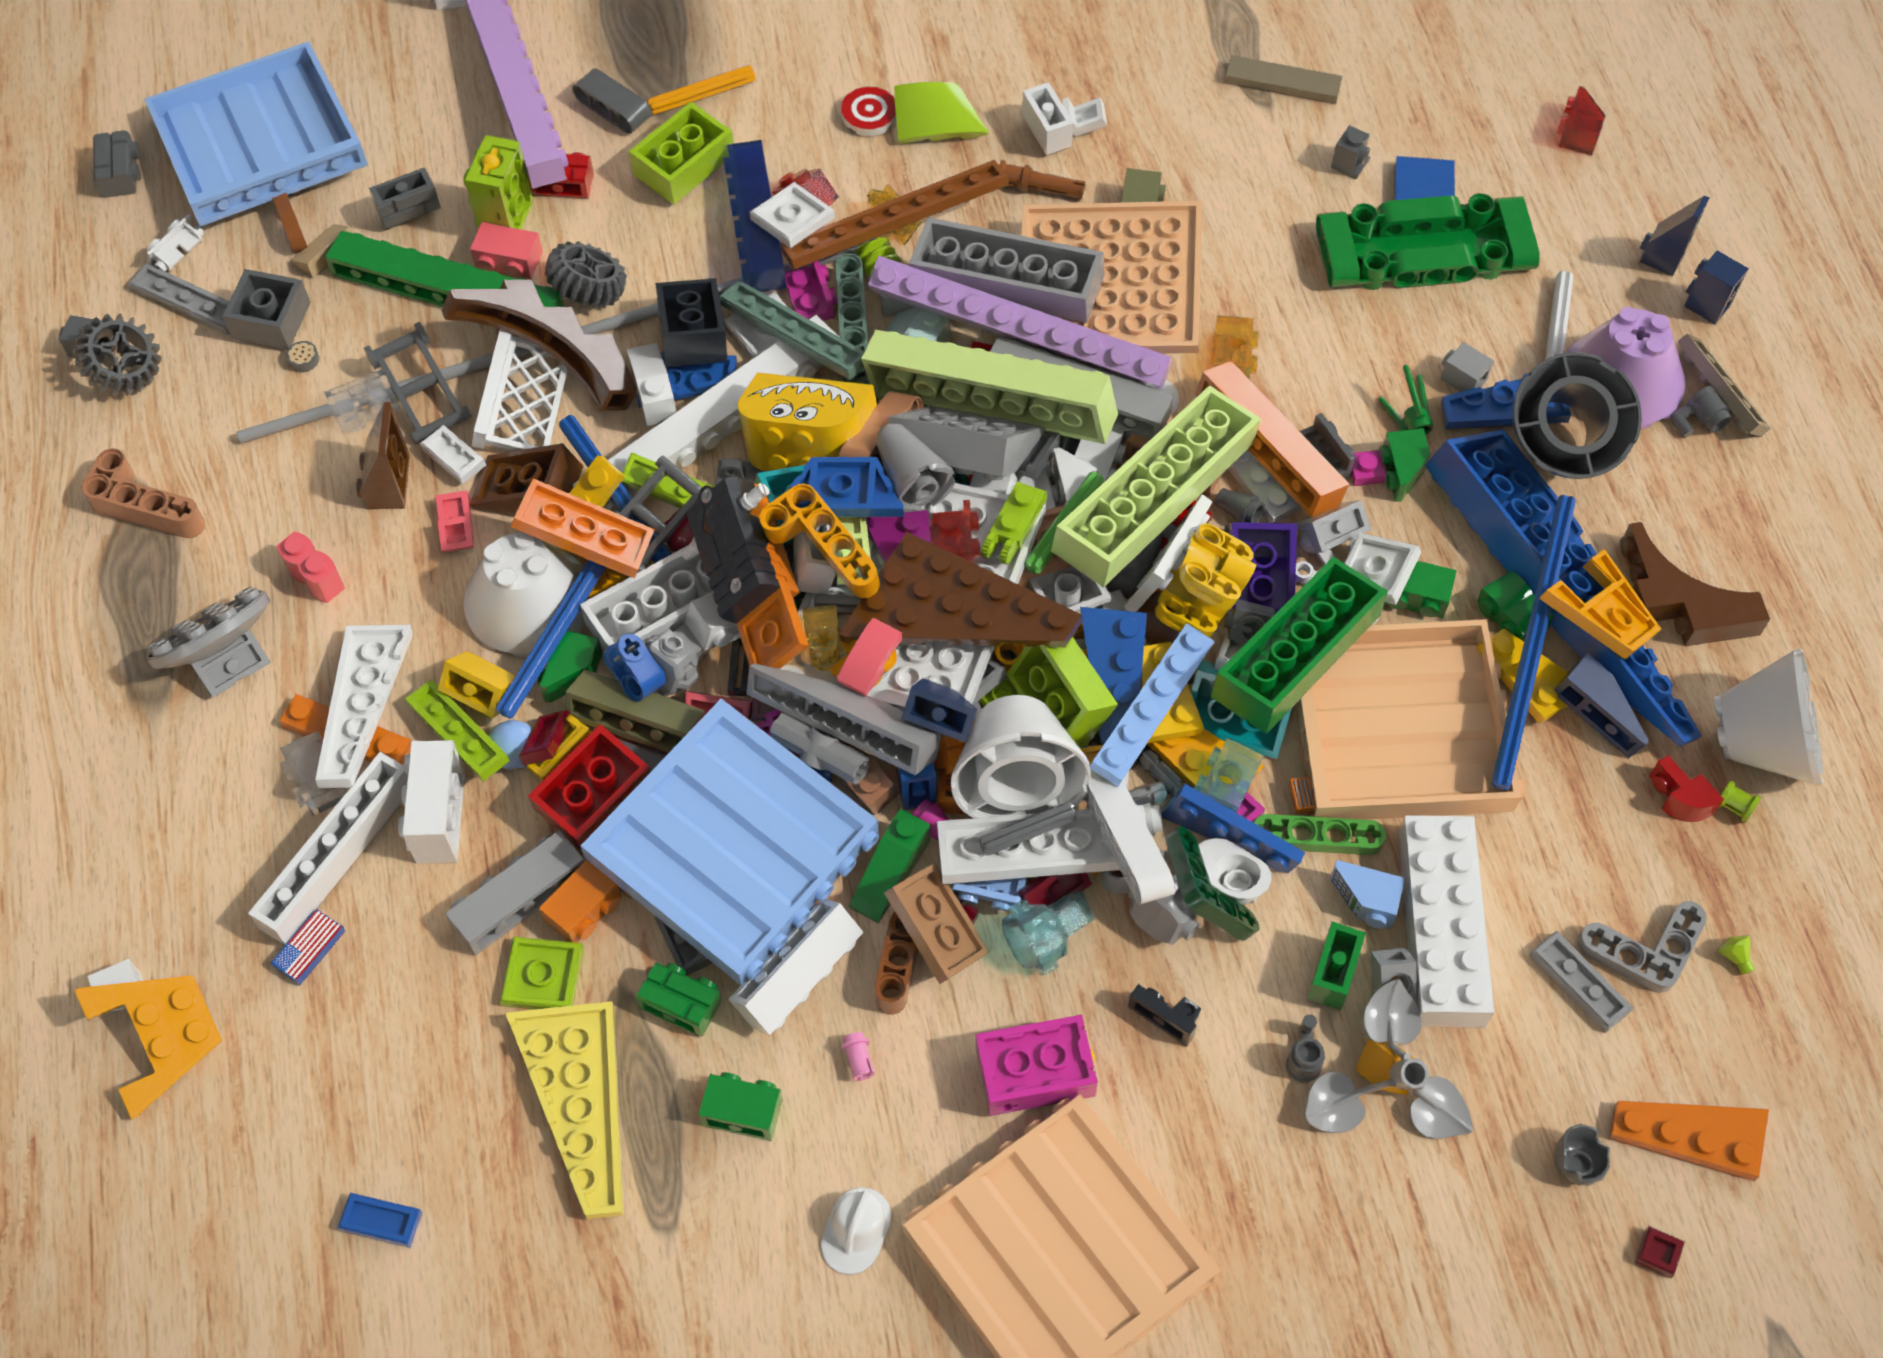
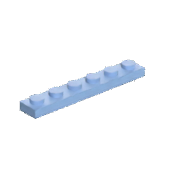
M1186 623L1091 763V770L1118 787L1215 641Z

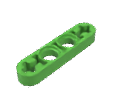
M1264 814L1257 817L1254 821L1255 824L1262 828L1263 826H1269L1272 834L1279 838L1283 834L1281 832L1282 827L1286 826L1285 839L1283 840L1302 851L1373 855L1380 852L1383 848L1387 835L1382 824L1373 820ZM1305 827L1310 832L1311 837L1304 841L1298 840L1292 834L1293 828ZM1333 828L1339 829L1343 832L1345 839L1338 843L1332 842L1328 839L1326 832ZM1352 830L1355 831L1354 837H1356L1354 843L1350 842ZM1366 832H1372V837L1375 838L1374 843H1368L1367 837H1364Z

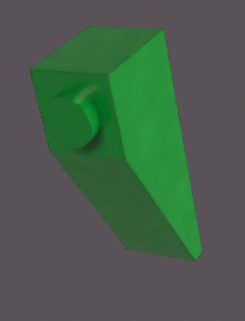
M899 809L882 836L851 899L850 909L878 924L880 923L891 905L884 892L908 878L930 842L929 823Z

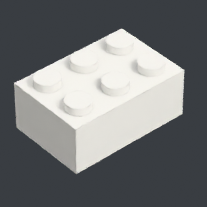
M453 740L412 741L411 752L405 755L404 761L408 782L407 785L402 786L401 799L403 806H405L404 816L399 817V836L404 838L406 850L412 853L416 863H458L466 770Z

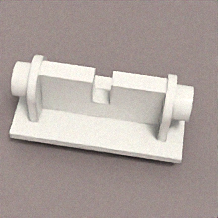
M189 214L182 220L176 219L169 226L168 234L161 240L155 239L148 246L146 251L147 263L152 265L156 262L154 264L156 268L170 272L184 258V255L177 248L180 247L186 253H189L203 240L204 231L197 225L194 227L190 225L191 216Z

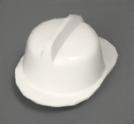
M1213 838L1199 844L1211 885L1242 905L1247 903L1254 904L1258 896L1268 890L1271 884V871L1267 864L1226 839Z
M863 1187L851 1189L841 1195L834 1205L823 1233L821 1248L824 1259L835 1271L853 1275L865 1271L874 1263L891 1221L890 1206L882 1194L873 1189Z

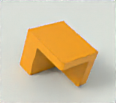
M1368 1039L1356 1066V1071L1372 1084L1390 1079V1069L1395 1062L1400 1061V1057L1389 1049L1388 1042L1378 1043ZM1395 1086L1380 1089L1407 1095L1409 1089L1401 1090Z

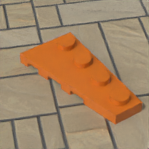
M1618 1100L1614 1106L1609 1139L1756 1181L1760 1175L1769 1109Z

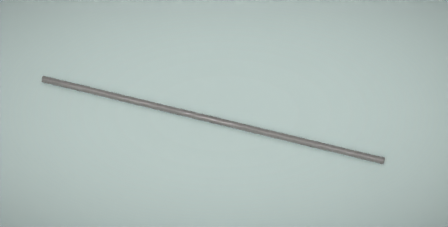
M862 244L819 260L820 265L836 261L839 256L846 253L855 254ZM789 263L717 284L719 296L738 280L752 287L781 278L783 273L795 270ZM812 263L795 270L812 267ZM657 303L581 326L584 334H599L658 316ZM515 347L514 353L517 358L532 354L529 349ZM494 353L439 370L445 381L490 367ZM426 374L397 382V384L401 387ZM387 385L237 431V437L241 444L396 395L392 387Z

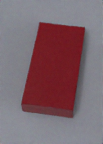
M568 710L539 716L519 754L523 765L554 758L570 726V723L566 720L570 715Z

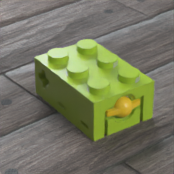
M485 135L481 146L476 147L474 161L470 169H466L463 179L464 186L467 187L469 194V205L472 206L475 215V225L479 229L481 222L522 229L534 199L520 142Z

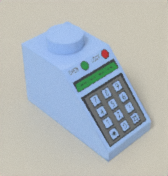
M1336 860L1330 880L1356 919L1365 921L1367 925L1374 928H1391L1397 916L1405 878Z

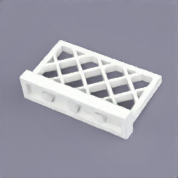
M500 329L474 428L472 446L484 449L485 444L512 451L536 448L537 446L529 445L524 438L535 431H538L543 438V446L550 445L568 369L562 364L551 370L544 360L551 356L549 353L521 337L514 336L512 333ZM515 347L529 349L533 357L520 362L514 353ZM538 362L545 371V374L533 379L525 368ZM520 371L527 383L514 388L508 380V376ZM550 379L557 389L545 396L538 387V384ZM505 387H506L509 392H507V393L504 394ZM532 388L539 399L526 405L519 394ZM513 397L520 406V409L508 415L501 406V403ZM554 399L553 406H552L549 401H551V400ZM544 405L550 413V417L538 422L531 410ZM500 414V415L502 416V418L499 419V420H497V419H498V415ZM525 414L533 426L520 432L512 420ZM506 423L514 433L513 436L507 439L493 436L495 429ZM548 425L547 431L545 432L543 427Z

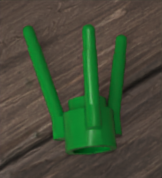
M1405 364L1403 371L1414 406L1405 410V416L1402 419L1383 396H1380L1378 400L1397 423L1400 431L1424 428L1426 435L1433 429V422L1429 413L1422 375L1416 376L1418 397L1410 368Z

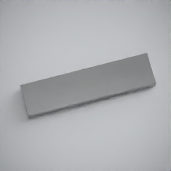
M148 263L128 283L132 291L226 335L230 334L222 317L229 303L228 300Z

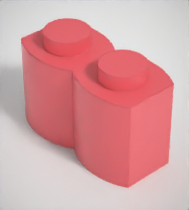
M294 531L276 545L289 574L296 581L306 584L309 592L319 601L328 603L345 589L332 559L325 553L315 550L313 543L305 535Z

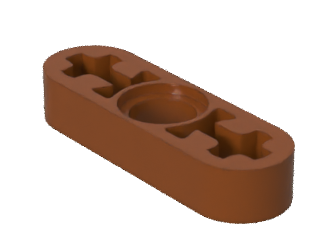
M287 193L273 197L293 252L296 253L308 248Z

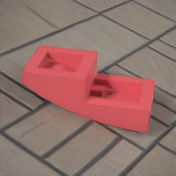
M467 490L435 495L442 553L474 548L472 515Z
M872 618L844 662L838 674L837 682L866 697L884 673L885 662L902 641V632Z

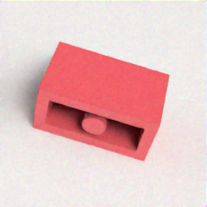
M481 222L470 248L475 268L532 279L543 253L537 232Z

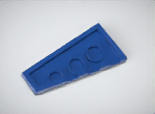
M1080 607L1088 660L1118 704L1098 730L1100 744H1105L1140 693L1147 613Z
M1184 784L1161 811L1162 818L1206 838H1219L1231 841L1279 872L1287 874L1301 863L1305 854L1299 848L1187 784Z

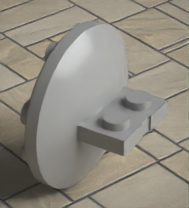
M250 586L234 596L235 600L225 605L218 602L213 603L200 612L203 617L191 622L187 619L172 628L174 635L166 640L162 638L148 646L146 649L149 654L146 660L152 669L173 668L190 664L210 696L215 697L235 685L236 681L253 674L271 663L250 630L266 609L270 598L265 591L258 590L257 588L253 589ZM206 620V622L199 625V622Z

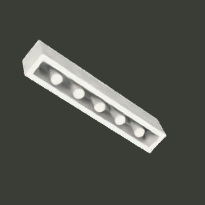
M382 752L378 753L356 780L353 787L347 791L248 914L259 930L283 945L289 942L402 803V786L407 785L408 775L405 773V767Z

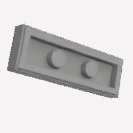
M1557 930L1530 953V956L1605 1033L1633 1010L1628 1001Z

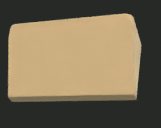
M333 224L307 246L308 248L303 249L291 262L313 278L328 265L325 256L340 231L352 233V230L347 226Z

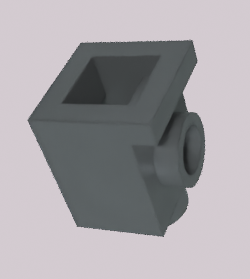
M1349 125L1336 143L1331 168L1357 179L1370 160L1369 153L1371 148L1367 147L1370 134Z

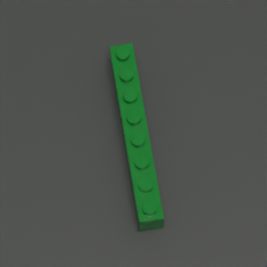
M343 230L340 231L325 256L332 276L443 307L450 289H500L503 280H524L520 278L514 279L495 271L482 270L467 263H457L446 260L441 256H432L421 253L413 248H403L393 245L388 241H378L359 233H350ZM534 284L544 307H564L560 292L553 291L552 287L549 286L543 287Z

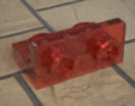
M963 500L962 511L932 513L933 544L975 564L974 558H980L979 538H973V531H979L978 511L971 510L970 500Z

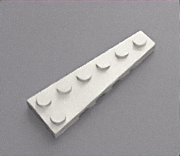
M411 625L346 626L315 778L318 788L353 787L413 636Z

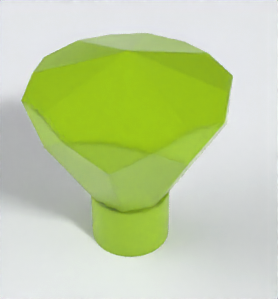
M1750 935L1729 937L1718 948L1717 951L1737 964L1742 975L1755 970L1750 960Z

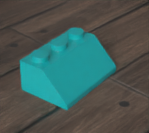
M1202 660L1195 675L1191 694L1204 729L1233 747L1278 759L1292 708L1265 734L1211 698L1216 674L1219 670L1214 669L1215 663Z

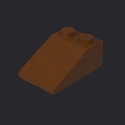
M390 402L383 403L366 438L365 452L360 453L359 462L362 478L357 479L356 488L357 495L363 498L367 510L405 509L410 454Z
M563 443L488 455L485 462L486 466L482 470L470 506L473 509L515 516L533 479L570 493L573 489V484L579 480L584 466Z

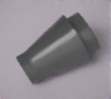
M1225 488L1219 491L1215 500L1216 506L1224 509L1239 522L1258 523L1265 508V504L1260 501L1258 496L1229 491Z

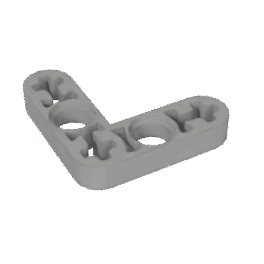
M1685 901L1680 903L1670 916L1654 951L1601 923L1587 925L1579 935L1578 946L1582 953L1589 958L1654 992L1664 993L1669 991L1678 980L1706 923V912L1695 902ZM1688 913L1693 916L1692 923L1684 932L1679 929L1685 920V915ZM1594 934L1601 937L1597 947L1591 944ZM1666 940H1678L1683 946V953L1673 954L1668 951L1665 944ZM1611 944H1616L1617 946L1614 948L1611 955L1607 954ZM1629 950L1633 952L1637 957V964H1624L1619 958V951ZM1645 960H1647L1650 963L1647 965V969L1643 973L1640 971V968L1645 963ZM1659 969L1665 971L1663 981L1656 978Z

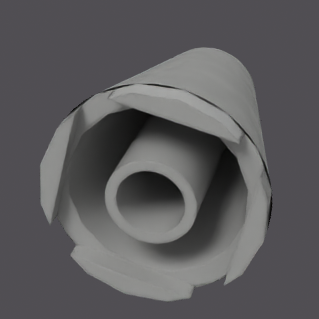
M887 424L880 429L876 438V445L886 475L893 485L894 493L898 500H901L903 503L904 512L923 510L921 508L923 505L931 503L932 506L940 503L954 487L955 480L952 477L954 474L952 468L902 424Z

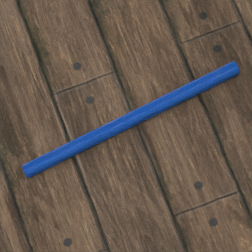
M1565 494L1560 495L1556 502L1491 782L1494 788L1508 790L1512 783L1552 608L1539 598L1547 589L1558 582L1576 504L1573 496Z

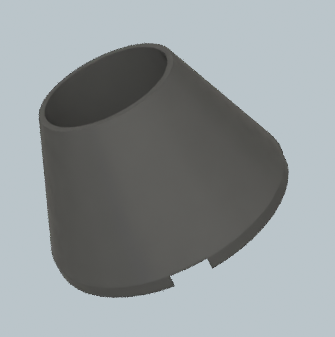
M1570 352L1550 357L1539 363L1526 375L1515 395L1512 411L1513 425L1520 445L1537 465L1560 477L1588 479L1611 471L1626 459L1640 434L1642 412L1635 388L1620 369L1616 370L1611 365L1602 361L1603 358L1596 355ZM1548 403H1563L1578 412L1586 428L1584 446L1566 444L1552 433L1546 418Z

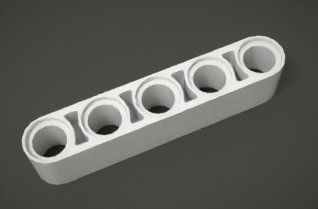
M1091 770V778L1087 785L1088 792L1084 799L1135 900L1140 905L1174 895L1175 885L1172 874L1124 781L1122 780L1117 787Z

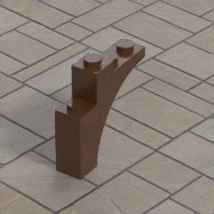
M1642 522L1629 524L1624 536L1620 540L1621 552L1624 556H1627L1630 564V577L1632 582L1635 583L1633 590L1655 621L1675 619V630L1678 635L1682 636L1685 646L1761 635L1770 621V617L1760 591L1738 592L1703 583L1689 576L1673 565L1657 549L1646 533Z

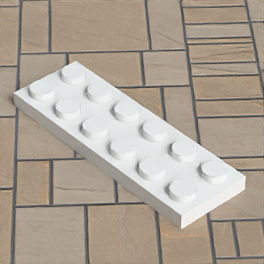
M1136 805L1146 824L1143 805ZM1090 809L1076 810L1077 819L1074 822L989 856L985 855L980 847L979 838L981 836L1038 813L937 821L942 884L1120 870Z

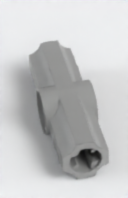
M781 713L771 726V737L782 746L799 754V759L811 767L828 770L852 784H859L869 770L870 757L842 743L840 739L793 716Z

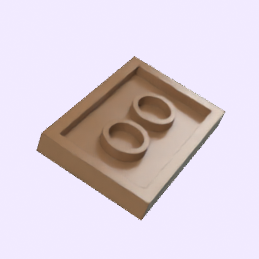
M936 863L931 864L884 892L939 984L950 979L990 952L949 884H942V873Z

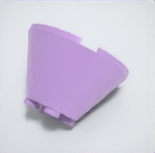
M1624 307L1619 314L1575 341L1566 353L1581 352L1603 358L1602 361L1611 365L1616 370L1620 369L1630 380L1638 395L1642 412L1641 429L1650 427L1652 423L1663 418L1665 420L1668 419L1677 410L1685 392V377L1673 334L1669 327V319L1662 314Z

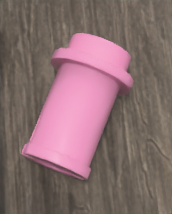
M862 1032L845 1036L841 1049L847 1053L853 1080L862 1081L873 1077L875 1070L873 1069L867 1045L870 1043L869 1039L865 1038Z

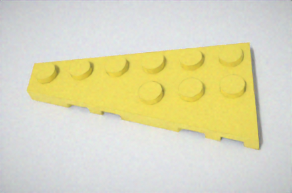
M613 1002L505 1013L586 1219L624 1215Z

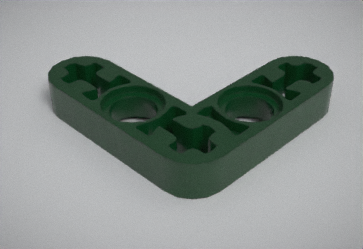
M1180 826L1167 835L1165 838L1181 894L1188 907L1199 916L1242 941L1257 933L1260 927L1254 914L1246 906L1211 885L1199 845L1192 833L1185 827Z

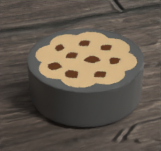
M299 341L292 344L286 353L291 368L298 372L310 371L319 362V354L315 345L308 341Z

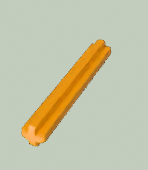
M746 65L651 97L647 100V103L651 108L652 115H656L686 105L689 102H695L754 82L755 72L751 65Z

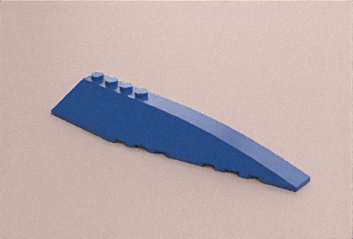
M1504 429L1446 440L1425 464V467L1432 474L1433 480L1449 496L1453 506L1459 509L1467 519L1470 528L1484 541L1488 551L1498 559L1508 573L1513 571L1518 574L1535 595L1558 500L1557 495ZM1572 517L1558 582L1562 580L1586 603L1603 591L1604 588L1583 568L1597 554L1591 544H1584L1580 537L1584 531L1577 520ZM1551 608V613L1554 616L1551 626L1581 658L1588 653L1592 658L1600 662L1614 676L1628 703L1679 747L1702 737L1683 702L1673 698L1671 694L1673 685L1667 675H1661L1654 665L1658 659L1652 648L1645 649L1644 646H1641L1628 658L1624 659L1558 611Z

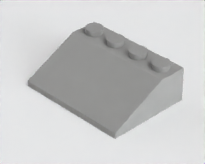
M931 405L889 416L888 423L902 424L950 467H955L954 472L959 474H974V471L984 473V478L990 480H1003V476L1015 473L1045 430V426Z

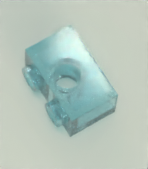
M1227 738L1222 749L1215 746L1206 764L1212 767L1208 777L1201 774L1194 789L1237 813L1264 756ZM1219 776H1227L1233 783L1226 784L1220 780Z

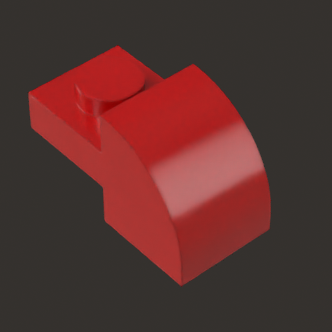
M1669 755L1659 760L1649 775L1655 788L1668 797L1661 809L1677 820L1684 822L1703 821L1714 815L1724 801V798L1702 774L1690 780Z

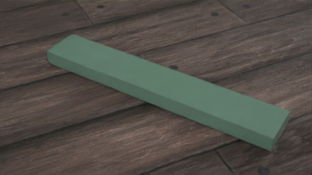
M738 280L719 296L721 306L848 380H851L864 368L861 358L865 351L741 280Z

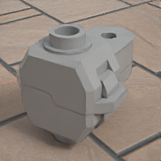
M683 623L674 632L669 629L643 641L645 647L654 660L662 667L666 676L665 685L656 690L655 693L667 697L682 689H688L699 677L696 667L707 656L709 649L703 650L686 623Z
M1176 874L1172 876L1175 885L1174 895L1139 905L1131 890L1128 894V897L1132 899L1129 913L1136 924L1157 941L1174 945L1182 937L1185 940H1189L1199 927V923L1195 921L1197 914L1188 907L1183 899Z

